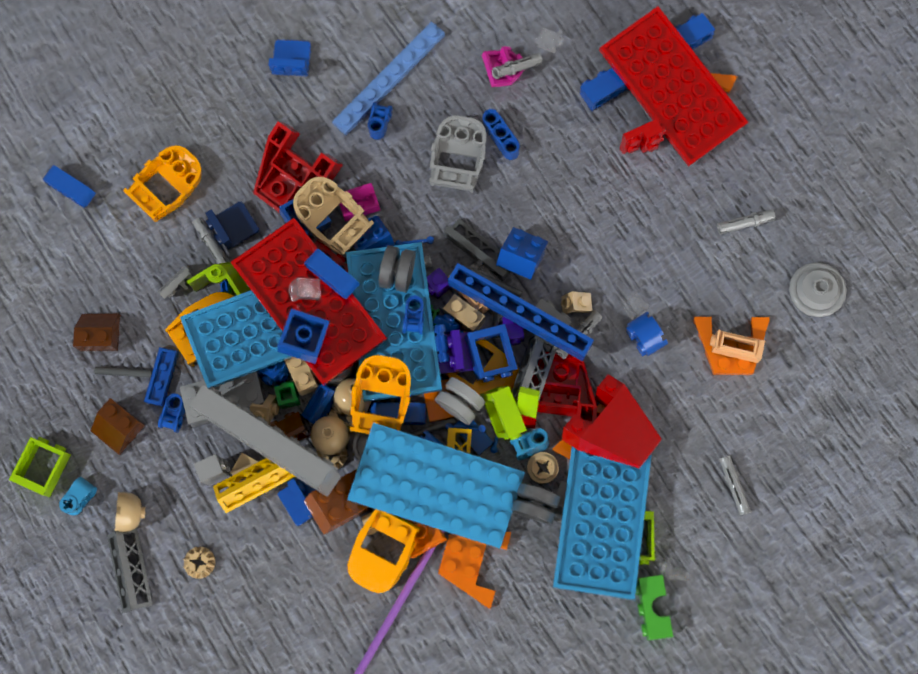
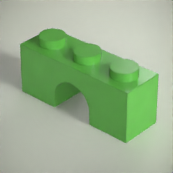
M663 575L638 578L635 594L640 597V603L637 606L639 616H643L644 624H641L643 637L646 636L647 640L673 637L670 616L659 617L652 610L654 599L659 596H666Z

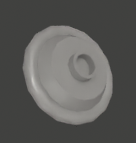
M815 262L805 264L796 270L790 280L789 292L792 302L800 311L809 316L824 317L832 315L841 308L846 298L847 288L844 278L838 270L828 264Z

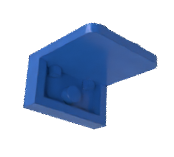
M276 40L274 56L269 58L268 64L272 74L308 76L311 52L310 42Z
M379 216L368 219L369 222L372 220L374 224L353 245L356 251L387 247L388 245L396 246L391 234Z

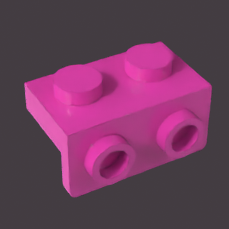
M372 183L347 190L352 195V199L362 207L364 215L381 210ZM340 203L345 222L351 220L355 215Z

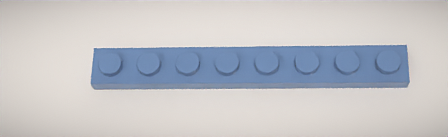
M430 22L332 121L333 125L343 134L347 135L371 111L373 102L378 104L445 36V32L433 22Z

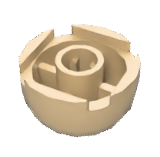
M348 378L340 382L335 389L333 397L334 406L341 414H347L351 418V392L356 378ZM362 391L359 411L367 412L372 401L364 402Z
M334 416L322 417L312 426L311 442L315 449L322 454L329 456L337 455L347 447L350 440V431L346 423L340 418Z
M118 492L115 531H131L139 525L140 519H145V507H141V500L135 494Z

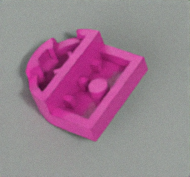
M503 46L501 50L484 51L482 53V59L491 87L510 86L522 75L524 70L516 72L515 75H507L499 79H495L492 75L494 67L504 65L507 61H516L522 58L520 54L517 55L511 51L512 48Z

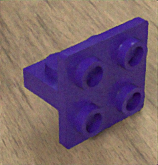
M452 330L449 334H444L447 337L448 351L446 352L449 353V361L444 363L438 362L440 374L474 371L464 338L470 332L460 333L459 330Z

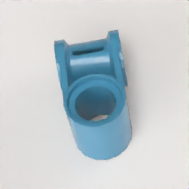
M538 428L522 434L517 439L510 440V444L515 448L517 460H523L546 450L549 446L547 432ZM538 437L544 438V441L541 443L535 442Z
M78 477L60 500V509L69 515H78L94 497L97 487L83 477Z

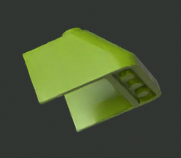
M231 261L211 265L187 280L195 292L211 282L217 284L226 279L236 295L251 290L232 266Z

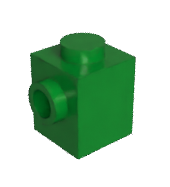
M283 382L279 386L274 387L278 406L282 410L301 405L298 390L293 382Z

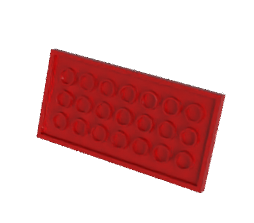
M659 6L599 48L600 53L651 119H657L660 124L664 125L666 129L664 136L688 167L748 123L747 119Z
M293 218L231 261V264L282 332L291 308L330 321L316 364L305 361L324 386L386 341L387 337L353 293L347 299H344L304 265V262L318 248L296 219Z

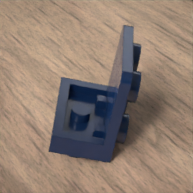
M241 201L215 215L212 209L205 213L208 217L205 220L211 230L215 229L217 232L215 238L220 245L224 244L228 250L259 232L258 226Z

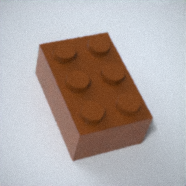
M357 469L342 476L328 497L315 490L304 500L323 535L373 509L347 500Z

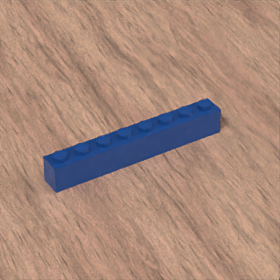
M703 13L698 16L694 15L685 24H679L675 27L692 50L710 40L715 32V28ZM611 68L607 71H601L592 80H586L581 85L580 95L591 111L628 90V88L614 69Z
M457 263L448 278V284L452 288L582 362L594 340L459 263Z

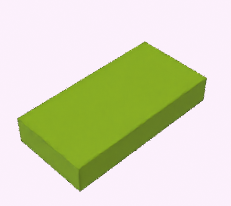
M520 387L517 404L520 415L536 418L540 397L539 390Z

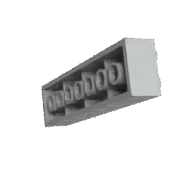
M204 385L200 388L189 404L198 414L328 497L341 478L337 473L338 468L331 461L324 457L322 459L309 447H303L298 440L293 437L289 438L279 428L275 426L273 428L266 420L260 416L256 417L246 407L242 406L241 408L236 404L237 402L228 396L224 397L216 388L211 386L209 389Z

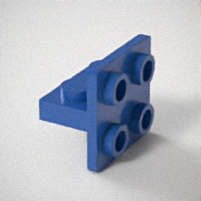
M292 479L287 482L288 487L278 492L277 495L295 525L300 526L313 517L304 500L316 489L300 479Z

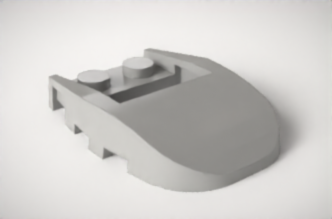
M450 116L439 125L436 139L432 143L430 160L431 178H429L431 186L436 185L473 193L486 153L485 127L474 118ZM441 152L477 158L475 170L468 171L439 166Z

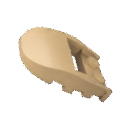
M325 177L310 179L294 196L293 206L300 221L319 242L341 256H344L374 224L372 220L369 222L363 214L364 210L352 199V195L349 192L343 191L338 187V184ZM342 203L355 216L331 240H328L316 227Z

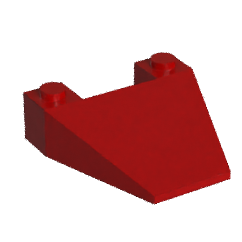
M280 121L276 123L268 136L253 194L278 212L279 206L293 200L297 191L310 179L325 177L333 181L343 166L342 163L331 155L322 152L313 165L291 150L300 133L288 124Z
M555 353L539 400L537 412L571 417L576 414L590 424L596 420L597 405L584 360L582 362L570 354L566 359H562ZM542 358L538 362L540 370H543L545 367ZM533 375L531 380L534 387L539 384L537 375ZM521 415L525 427L535 429L536 418Z
M608 374L597 387L595 397L596 401L606 406L592 424L574 414L563 428L562 440L579 451L640 469L662 438L626 385Z

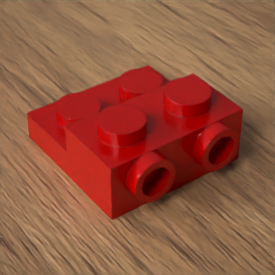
M655 119L624 133L620 144L622 154L627 152L633 153L639 147L642 153L656 150L660 142L664 141L663 135L666 134L664 125Z

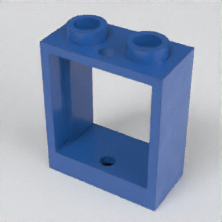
M505 324L470 332L464 336L476 381L490 382L495 380V376L499 375L502 378L512 376V372L518 369ZM500 336L508 366L484 372L476 341Z

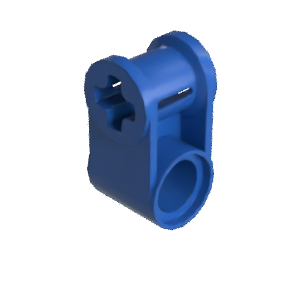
M373 102L368 121V130L372 139L380 140L385 136L388 122L392 115V106H381ZM374 127H380L379 130H373Z
M414 295L406 301L403 333L419 332L420 335H423L424 304L419 296ZM418 303L420 307L417 310H412L410 305Z
M170 394L166 398L163 411L158 420L159 428H169L176 433L180 431L185 415L182 396ZM176 399H180V405L174 408L173 402Z

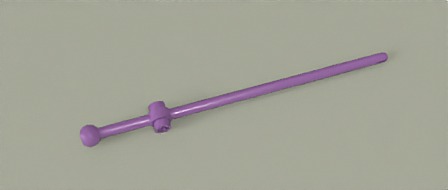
M436 546L423 553L354 674H363Z

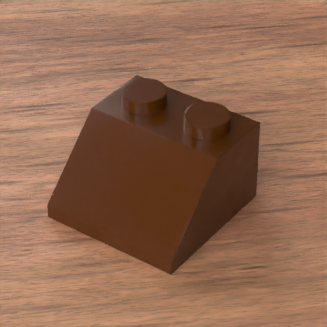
M81 314L74 327L73 347L79 351H118L120 314Z
M109 398L97 412L90 431L120 455L145 425L117 401Z
M290 412L284 416L285 419L279 422L275 420L269 424L273 428L275 426L282 430L289 438L293 437L298 441L310 436V432L299 412Z

